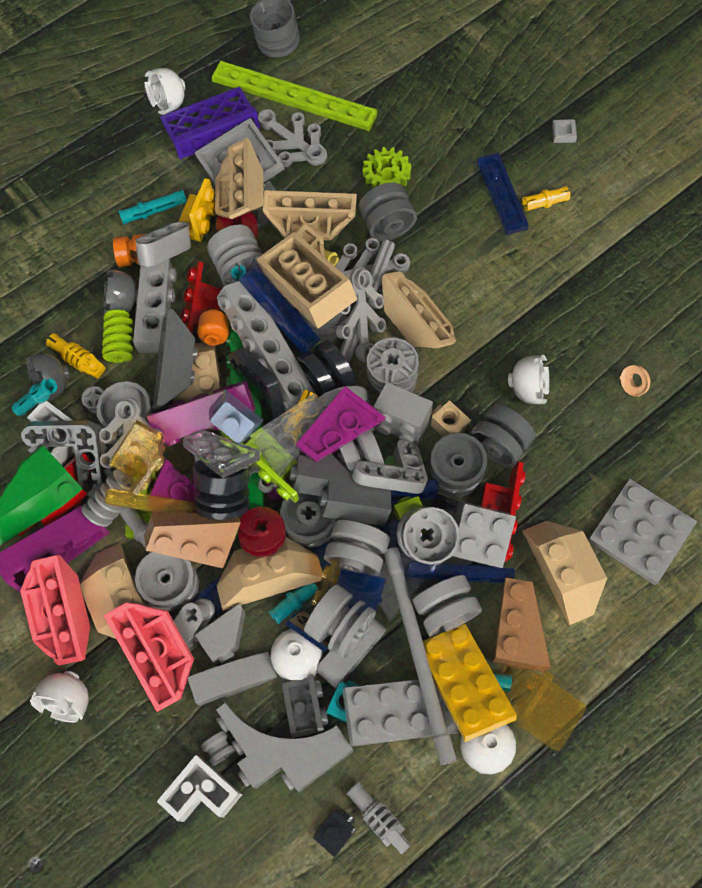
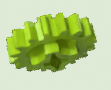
M383 147L382 152L375 149L374 156L368 154L367 161L363 162L365 183H371V189L392 182L406 186L407 180L411 176V163H408V156L402 157L403 151L401 150L395 153L393 147L390 151Z

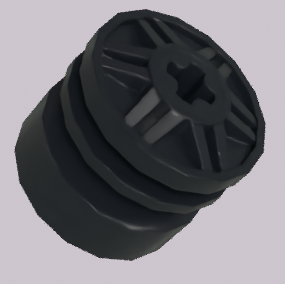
M221 454L203 457L195 462L193 465V482L196 487L194 490V507L200 516L224 520L239 517L248 511L250 507L248 484L250 481L249 464L246 460L234 455Z

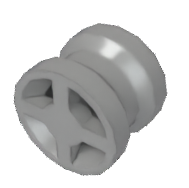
M98 386L87 388L81 398L88 412L94 416H97V402L104 392Z
M224 731L215 734L201 745L202 750L209 754V762L212 766L221 763L236 751L234 746L227 742V735Z

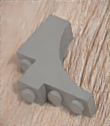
M226 703L216 709L220 715L217 718L219 725L225 733L230 730L235 738L232 741L234 748L240 756L243 754L247 756L237 763L241 768L238 775L246 787L251 784L253 788L257 789L283 769L285 773L281 777L288 788L291 790L295 787L300 792L353 752L352 747H350V744L337 726L312 737L284 739L263 734L249 727L235 715Z

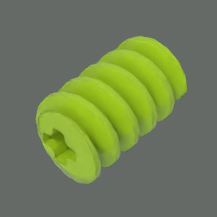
M110 310L104 313L102 357L105 361L124 363L133 359L132 354H130L133 351V346L130 344L133 343L131 335H133L134 330L131 327H133L134 321L129 318L130 315L125 310Z

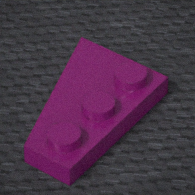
M345 386L297 442L296 447L317 463L382 423L386 417Z
M166 459L144 507L155 512L186 511L187 513H197L194 507L195 487L185 475L182 476L172 467L173 464Z

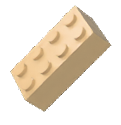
M295 231L256 259L265 279L317 328H320L357 300L350 279Z

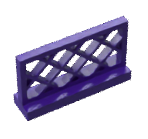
M240 87L160 117L179 159L195 154L194 152L249 118L260 129L257 112L254 107H251ZM239 96L237 102L229 101L231 98ZM219 105L217 110L210 109V106ZM225 107L233 108L231 112L223 111ZM194 112L199 113L197 117L189 116ZM205 114L213 115L211 120L203 119ZM179 120L177 125L169 124L168 122ZM185 122L193 123L190 128L183 127Z

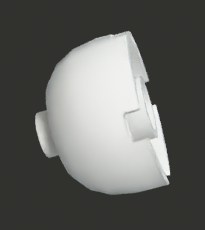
M156 68L145 74V77L148 76V82H145L147 96L153 107L157 104L161 111H158L159 114L165 115L170 113L183 103L185 83L175 72L167 68Z
M545 355L527 356L516 363L513 373H509V387L513 388L515 395L525 403L545 404L547 402L546 399H543L544 393L549 394V368L543 367L542 362L547 361Z
M292 628L282 632L275 639L271 648L273 668L281 678L288 682L305 679L308 677L307 675L311 674L315 677L317 666L324 659V650L321 643L300 628Z
M65 671L64 673L48 675L41 680L30 702L41 713L44 708L51 711V718L75 723L78 722L79 718L83 719L88 706L89 695L86 686L79 680V676L73 672Z
M506 724L466 742L461 736L460 750L463 759L471 768L481 774L492 775L503 771L512 763L516 754V740L513 731Z

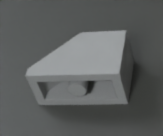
M240 604L195 635L216 666L220 663L223 665L230 662L235 657L234 653L239 650L246 614Z

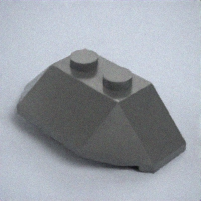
M168 309L162 316L152 411L159 410L193 384L195 371L192 370V362L197 357V347H194L195 337L172 309Z

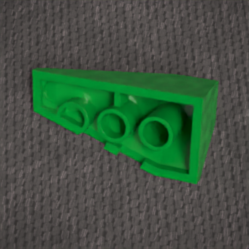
M43 444L20 463L17 468L18 472L12 481L7 483L4 488L5 491L0 497V545L65 505L83 489Z

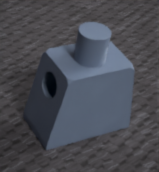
M226 389L209 408V421L238 444L248 440L263 422L261 417Z

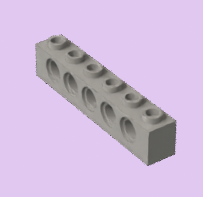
M249 278L226 285L217 296L219 307L230 320V325L241 339L244 350L270 370L277 378L285 417L289 422L292 417L290 413L292 409L296 408L303 390H308V394L310 392L316 394Z

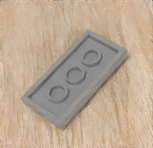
M419 680L347 687L342 690L350 747L434 736ZM435 685L448 734L458 733V727Z

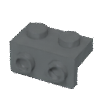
M313 674L307 675L308 677L302 680L282 683L292 739L324 733V725L328 724L326 708H320L318 697H323L320 680L315 681Z

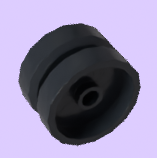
M328 339L315 346V354L307 351L297 358V362L318 397L331 390L353 386L356 383L354 373L345 357Z

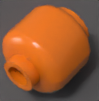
M217 309L203 312L198 321V338L211 346L223 344L229 336L230 321L227 315Z

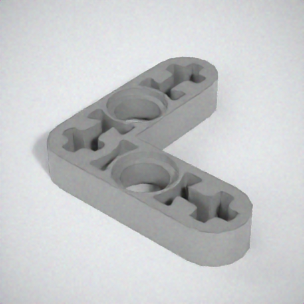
M399 440L394 450L397 466L360 461L355 464L352 473V479L360 485L414 494L424 491L428 478L418 446L415 443L411 444L404 440Z

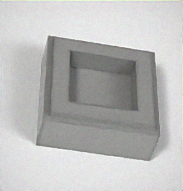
M553 120V143H575L577 139L575 120Z

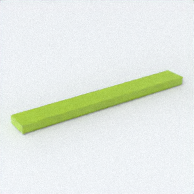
M220 61L212 75L213 82L231 88L240 87L244 92L370 131L377 116L376 109Z

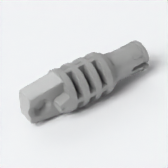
M360 782L346 794L364 813L362 815L363 820L386 847L392 843L403 854L411 846L402 834L405 827L382 801H375Z

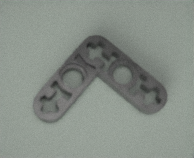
M87 420L33 421L28 423L23 429L21 438L30 447H40L42 444L44 447H74L78 481L84 491L91 492L94 487L104 482V471L100 464L101 447L99 431L93 422ZM54 429H63L67 437L65 439H58L53 433ZM83 429H86L87 433H91L86 445H84L86 442L85 434L81 433ZM32 430L35 431V434H40L37 439L33 434H29ZM86 451L93 453L95 461H85L82 453ZM90 469H93L91 474L92 479L96 480L95 484H91V480H87L90 475Z

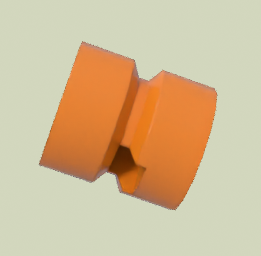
M147 233L133 235L132 239H129L128 236L113 238L114 255L118 267L132 266L133 262L138 264L135 241Z

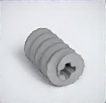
M114 470L113 476L107 478V483H103L100 486V490L94 492V497L88 499V504L82 506V513L92 523L102 527L109 526L113 519L117 518L119 513L125 509V506L131 502L132 498L137 496L138 487L135 481L123 470Z

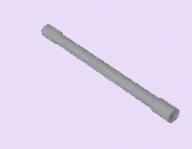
M390 548L384 553L389 575L392 578L424 697L440 765L449 764L457 761L452 741L446 729L406 583L398 548Z

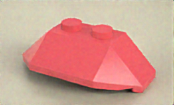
M60 555L34 560L20 590L32 640L45 654L53 658V661L58 666L83 661L86 657L90 623L78 575Z
M126 602L105 614L106 621L156 712L181 699L194 657L168 610Z

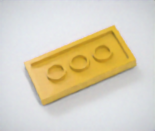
M466 624L423 641L433 681L465 742L516 720L517 714Z

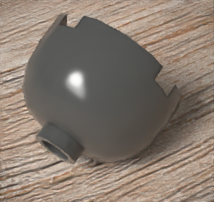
M107 269L106 275L111 277H108V282L105 281L103 308H108L103 311V316L104 313L110 310H125L129 313L132 310L133 304L137 303L138 289H135L134 280L125 272Z
M50 354L28 356L26 358L29 380L32 379L34 385L41 383L45 378L53 379L57 383V390L49 396L47 401L58 398L66 387V380L70 378L67 366H62L59 359Z

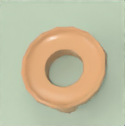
M628 366L620 376L621 385L629 395L639 397L646 393L650 387V376L641 366ZM634 373L640 375L642 379L641 386H637L633 382Z

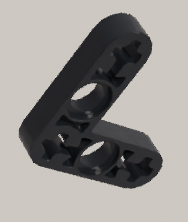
M241 348L230 353L228 357L233 369L258 390L266 426L269 428L272 425H277L282 430L285 429L287 425L280 386L275 375Z

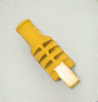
M55 333L49 337L54 339L56 343L47 339V347L61 354L62 360L78 371L96 379H99L105 371L106 367L92 353L74 342L68 343Z

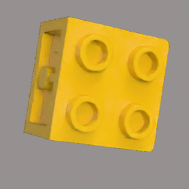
M204 179L198 195H189L178 221L188 223L190 239L202 242L204 234L209 232L211 217L216 214L214 189L211 186L210 179Z

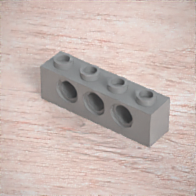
M169 259L154 266H141L133 339L138 353L159 352L162 316L171 308V302L175 301V291L172 285L173 282H176L177 274L176 268H172Z

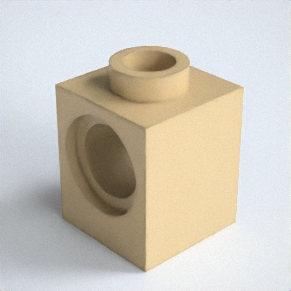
M450 400L444 406L439 405L431 414V427L442 437L452 433H466L470 428L471 420ZM449 418L455 423L448 425L443 420Z

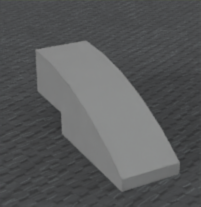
M269 652L226 663L187 678L196 704L202 706L222 697H230L277 678Z

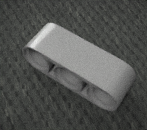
M174 222L136 239L138 264L145 267L154 266L190 249L189 224L186 222Z
M373 619L370 625L371 628L364 640L345 659L337 656L339 645L334 651H330L317 666L316 672L335 689H337L339 682L345 681L385 633L386 628L375 619Z

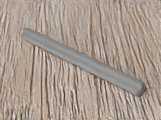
M383 240L371 270V286L376 292L379 289L382 276L394 250L395 244L389 240ZM365 294L366 302L369 305V297ZM358 321L352 330V336L349 339H344L340 349L348 364L359 340Z

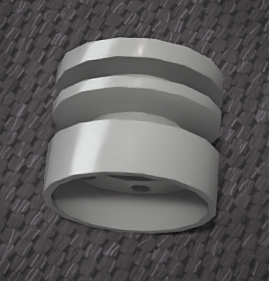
M244 225L229 226L217 232L209 240L207 250L224 285L234 283L231 269L237 265L239 270L240 265L246 269V273L252 281L262 272L256 259L263 254L249 227Z
M385 338L370 348L367 355L368 386L374 395L379 397L386 382L411 393L414 391L417 384L419 366L418 354L415 348L406 340L399 338Z
M425 506L413 508L405 513L399 521L396 531L397 542L403 553L413 560L430 565L442 563L450 558L457 549L460 538L458 525L450 514L443 509ZM422 529L430 530L427 533V535L429 536L428 540L423 538L420 539L423 535L421 533Z
M336 584L317 604L306 623L304 631L319 643L331 635L328 649L332 652L340 645L337 656L345 659L366 637L371 628L370 625L375 617L376 610L368 607L362 613L365 606L363 601H358L352 608H349L352 594Z

